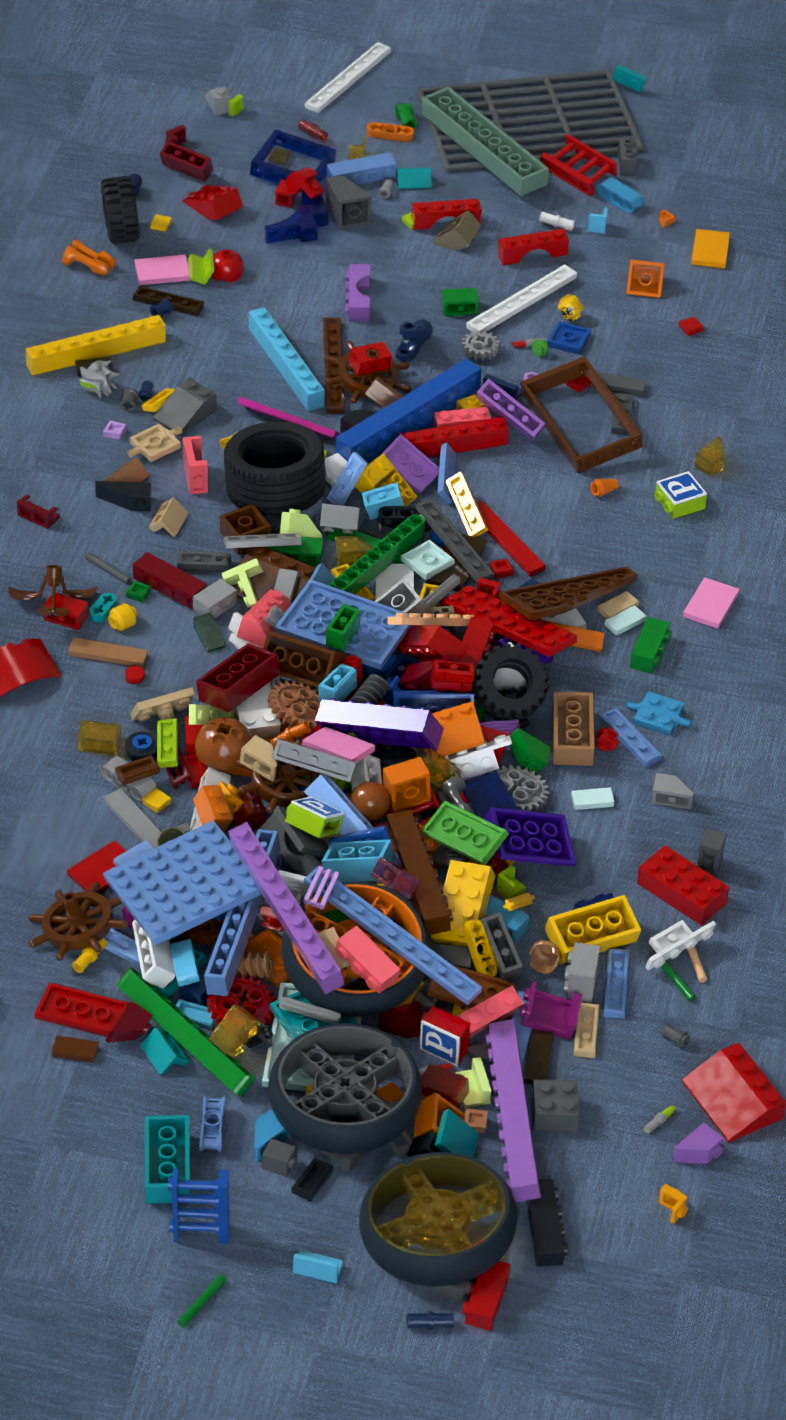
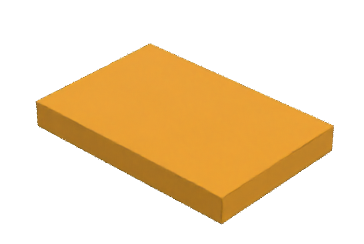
M696 229L691 264L725 268L730 233Z

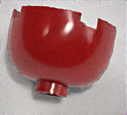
M225 249L213 255L214 272L211 275L212 278L217 281L224 279L225 282H233L242 277L244 263L237 252Z

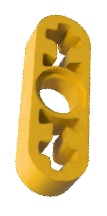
M478 919L467 920L463 925V933L476 972L494 977L497 973V965L484 925ZM479 943L483 947L482 954H479L477 950Z

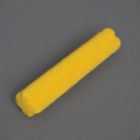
M528 892L506 899V904L503 905V908L513 911L531 905L535 896L530 895Z

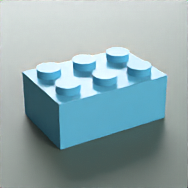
M391 839L331 842L322 859L323 870L330 869L332 873H335V871L339 872V882L373 881L379 883L386 881L395 863Z

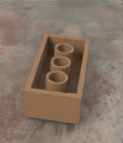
M553 691V765L593 766V693Z

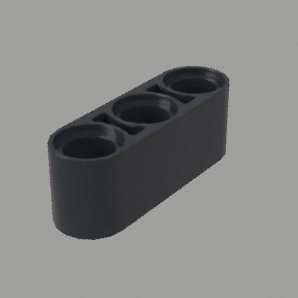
M383 506L379 509L378 523L395 529L409 516L419 514V512L415 509V506ZM425 521L424 532H427L432 528Z

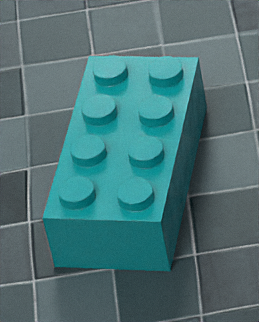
M189 1115L145 1116V1204L173 1203L172 1191H168V1179L173 1177L174 1168H178L179 1180H190ZM179 1189V1194H190V1189Z

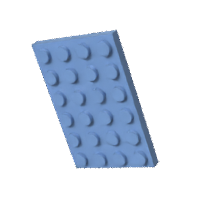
M310 579L275 626V632L345 653V658L350 655L357 656L362 660V664L381 670L411 625L388 624V617H396V613L406 612ZM343 604L361 610L360 628L344 652L326 646V628Z

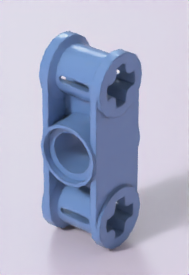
M203 1096V1118L199 1152L217 1150L222 1153L226 1097L218 1099Z

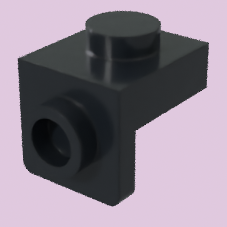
M260 1019L238 1030L239 1038L249 1049L263 1042L268 1048L273 1046V1032Z

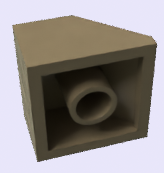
M468 210L445 223L433 243L434 245L455 251L461 248L466 249L472 244L471 240L478 235L477 231L480 229L481 224Z

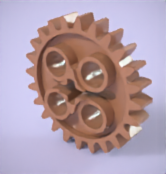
M285 681L284 684L279 682L278 686L274 685L267 701L269 702L268 707L272 708L271 713L277 714L276 719H283L282 724L289 723L291 728L306 720L311 730L318 725L315 719L321 703L319 702V694H316L317 689L310 690V685L304 687L302 682L297 685L295 681H292L291 684Z

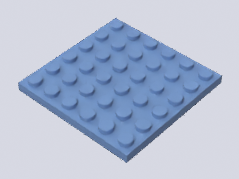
M214 821L206 823L103 873L106 882L155 946L262 894L232 847L231 841Z

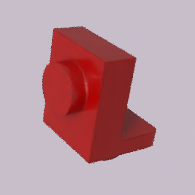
M479 577L477 590L499 599L501 583Z

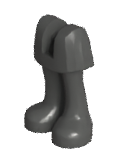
M453 777L444 782L441 786L443 792L437 795L440 806L444 801H447L475 815L472 806L466 804L460 796V793L466 789L464 779Z

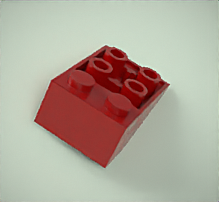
M205 185L201 187L200 191L191 192L188 194V197L182 199L185 204L209 220H219L243 207L238 189L229 185L220 187V185Z

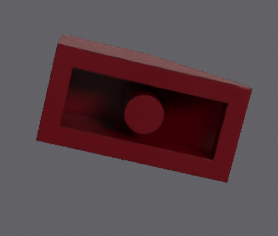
M131 1001L105 1041L112 1043L136 1040L141 1033L145 1035L152 1025L149 1023V1020L153 1015Z

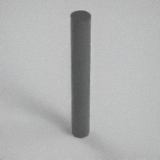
M86 553L85 558L127 585L131 582V578L92 553Z

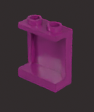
M533 981L531 987H526L523 1000L526 1001V1004L522 1005L519 1015L523 1017L521 1026L554 1032L553 1035L571 1040L577 1025L582 995L574 993L571 1000L536 990L537 982Z

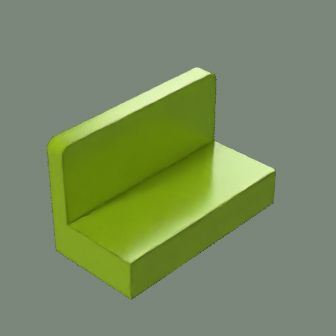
M208 249L204 258L192 253L188 257L190 280L206 285L214 272L212 249Z

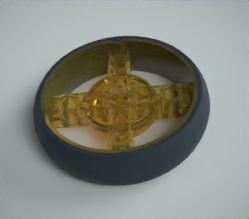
M449 1152L420 1154L390 1166L375 1179L367 1190L359 1214L360 1234L364 1246L372 1259L383 1270L400 1280L415 1285L432 1287L460 1284L487 1272L507 1252L513 1241L517 1226L516 1203L504 1179L494 1169L475 1158ZM432 1185H455L470 1190L458 1194L451 1190L434 1189ZM406 1194L410 1202L406 1208L405 1215L376 1226L377 1220L384 1209L396 1198ZM499 1211L500 1217L493 1229L481 1240L471 1244L466 1236L470 1230L471 1222ZM418 1243L428 1248H442L445 1253H419L404 1248Z

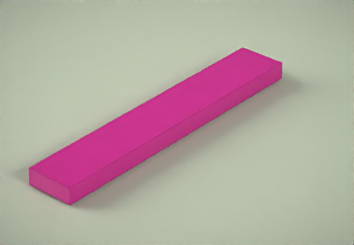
M239 397L238 404L285 422L303 425L316 433L335 440L340 435V433L332 429Z

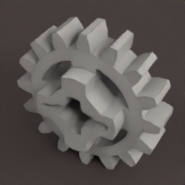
M479 330L475 333L470 331V335L465 334V338H462L461 350H463L464 355L468 354V358L474 357V360L481 358L482 361H484V358L490 360L491 356L495 357L496 353H499L500 341L497 340V336H493L492 332L486 334L485 330L483 333H480Z

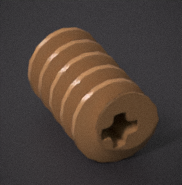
M252 951L248 952L247 957L243 953L236 976L240 978L244 974L245 978H249V976H253V978L258 976L260 978H265L266 976L272 978L274 966L269 952L266 951L264 957H261L260 951L256 952L255 957H253Z

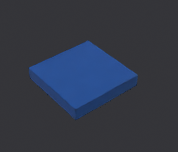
M558 321L547 343L550 348L581 355L591 335V329Z

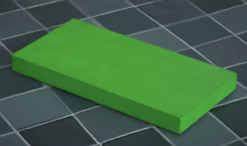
M447 801L442 803L422 829L424 836L482 865L487 864L509 835L507 830Z

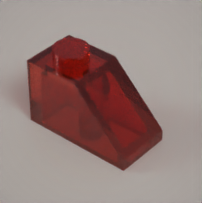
M419 1001L411 1002L380 1013L378 1027L382 1031L407 1039L420 1036V1021L425 1012Z

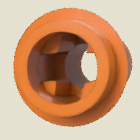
M615 478L595 479L590 484L591 493L598 497H602L619 487L618 481Z

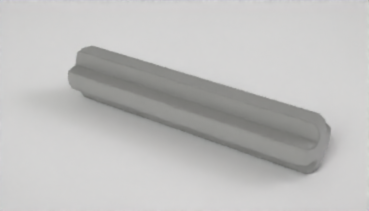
M456 574L450 576L424 598L423 602L428 608L433 607L460 584V577Z
M283 996L279 1003L281 1009L330 1024H339L341 1021V1013L289 997Z

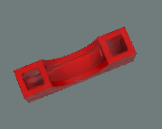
M479 199L412 203L411 218L413 229H431L437 220L444 217L456 218L468 210L481 224L482 208Z
M556 229L501 238L498 240V257L502 265L519 263L526 253L536 249L547 251L552 258L568 255L569 237L564 229Z

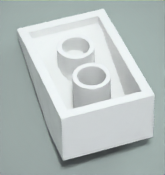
M270 682L235 708L236 720L242 722L250 730L253 737L257 735L260 738H266L280 734V719H276L277 714L271 713L272 708L268 707L269 702H267L272 690Z

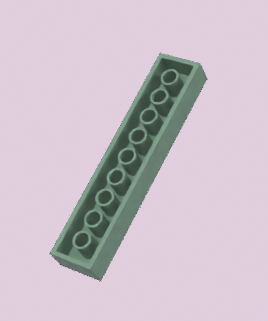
M450 87L422 97V114L520 196L548 185L549 168Z

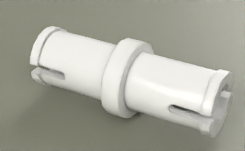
M543 211L539 222L553 225L554 228L560 227L570 231L573 230L575 225L574 220L565 219L561 215L557 214L555 216Z

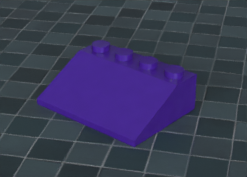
M491 807L484 817V820L507 830L509 834L496 851L501 860L572 867L577 865L565 815Z

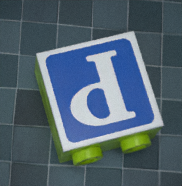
M689 471L657 481L656 491L654 492L655 499L661 503L666 513H669L673 519L705 509L707 493Z
M307 797L291 801L286 810L285 822L313 836L322 838L339 833L345 813L313 797Z

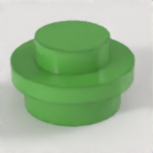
M537 339L532 343L531 348L536 356L543 357L548 353L549 345L545 340Z

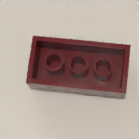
M247 643L196 681L199 701L229 713L280 675L278 654Z

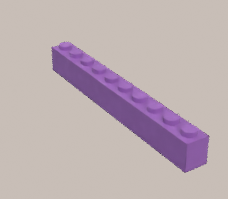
M246 822L228 831L232 847L324 994L326 995L343 986L344 981L340 968L248 823Z
M513 1019L488 1024L490 1033H486L487 1045L492 1046L491 1049H488L490 1062L494 1061V1064L490 1065L492 1078L496 1077L492 1084L494 1094L498 1093V1097H494L496 1110L501 1112L497 1114L499 1127L503 1126V1130H499L501 1143H505V1146L501 1147L503 1160L508 1162L504 1164L505 1176L510 1177L506 1184L510 1188L515 1202L541 1198L515 1022Z

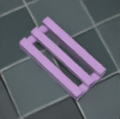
M319 866L305 895L304 903L324 910L339 878V872L335 871V873H332L330 869L323 870V867ZM321 875L324 876L313 900H310ZM328 878H331L332 880L325 892V895L321 903H319L318 899L325 887V884Z

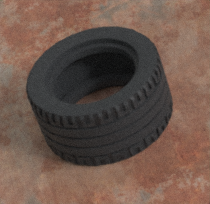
M280 421L255 424L234 434L224 448L227 495L231 502L239 509L253 504L262 516L274 515L275 513L282 514V512H289V509L301 510L300 512L315 505L322 498L326 490L323 442L314 431L303 425Z

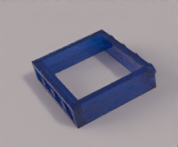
M275 129L252 159L250 175L279 185L281 179L286 180L294 172L264 162L277 145L322 160L315 170L318 173L315 179L320 183L327 174V164L335 163L336 149Z

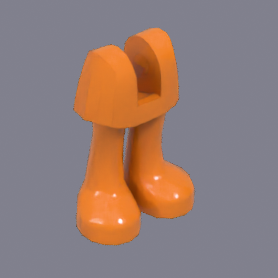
M77 239L73 240L71 246L68 245L62 257L63 265L70 266L74 261H78L91 268L93 273L106 276L117 263L107 252L101 251L97 253Z

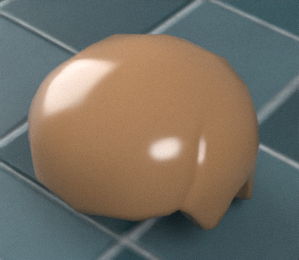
M541 940L535 942L529 951L531 958L530 966L540 974L552 973L561 960L560 950L552 941Z

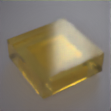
M275 147L269 156V161L285 165L291 157V152Z

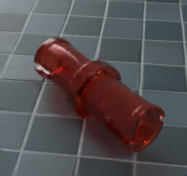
M305 119L299 121L298 128L307 132L309 136L316 137L322 142L327 140L328 132L320 129L318 125L311 124Z

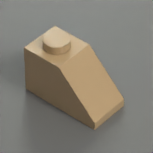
M255 735L241 748L239 762L273 782L275 780L277 763L276 759L272 758L273 746Z

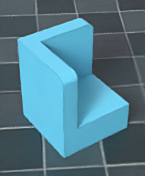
M604 207L603 215L589 214L588 232L605 234L608 208Z

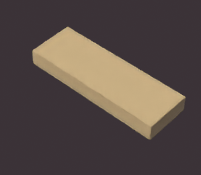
M580 1003L573 1056L595 1058L599 1004Z

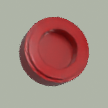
M131 666L125 670V680L128 683L139 684L144 681L145 673L143 668Z

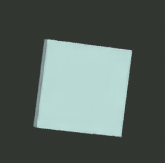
M431 540L401 555V561L425 580L454 565V559Z

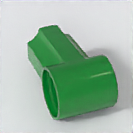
M395 104L396 119H400L402 126H409L413 129L417 127L413 104Z

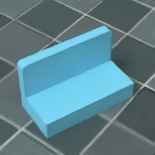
M398 483L362 493L370 520L378 518L379 509L383 506H405Z
M299 1250L298 1254H294L293 1273L337 1284L343 1267V1260Z

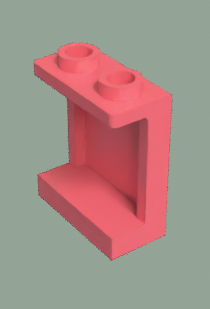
M201 436L183 438V466L189 493H208L207 460H202Z

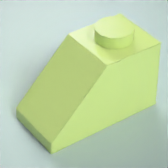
M296 509L282 512L280 534L299 533L300 537L322 539V534L307 514H300L301 510Z

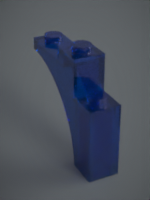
M302 190V203L293 215L278 223L265 226L264 240L266 244L300 239L301 242L317 240L318 227L329 225V211L322 195L311 199Z

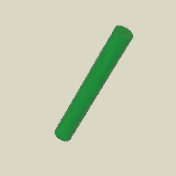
M665 960V963L661 966L663 971L689 1002L693 1001L696 996Z
M220 1274L178 1319L177 1323L181 1327H185L226 1282V1278Z

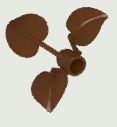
M48 565L47 575H44L39 592L16 590L10 586L8 589L9 595L14 599L34 600L42 597L46 582H48V586H52V608L40 607L36 609V612L47 616L69 615L68 609L55 608L56 587L60 586L61 583L63 594L76 598H90L95 595L97 586L83 590H67L64 576H62V566Z

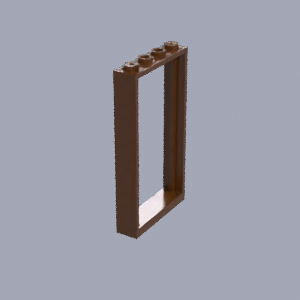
M585 356L520 382L522 396L537 417L545 423L544 427L577 473L643 447L641 432ZM586 375L627 431L629 437L578 456L535 395Z

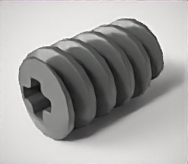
M371 674L351 700L362 704L371 702L378 705L390 690V686L379 675Z

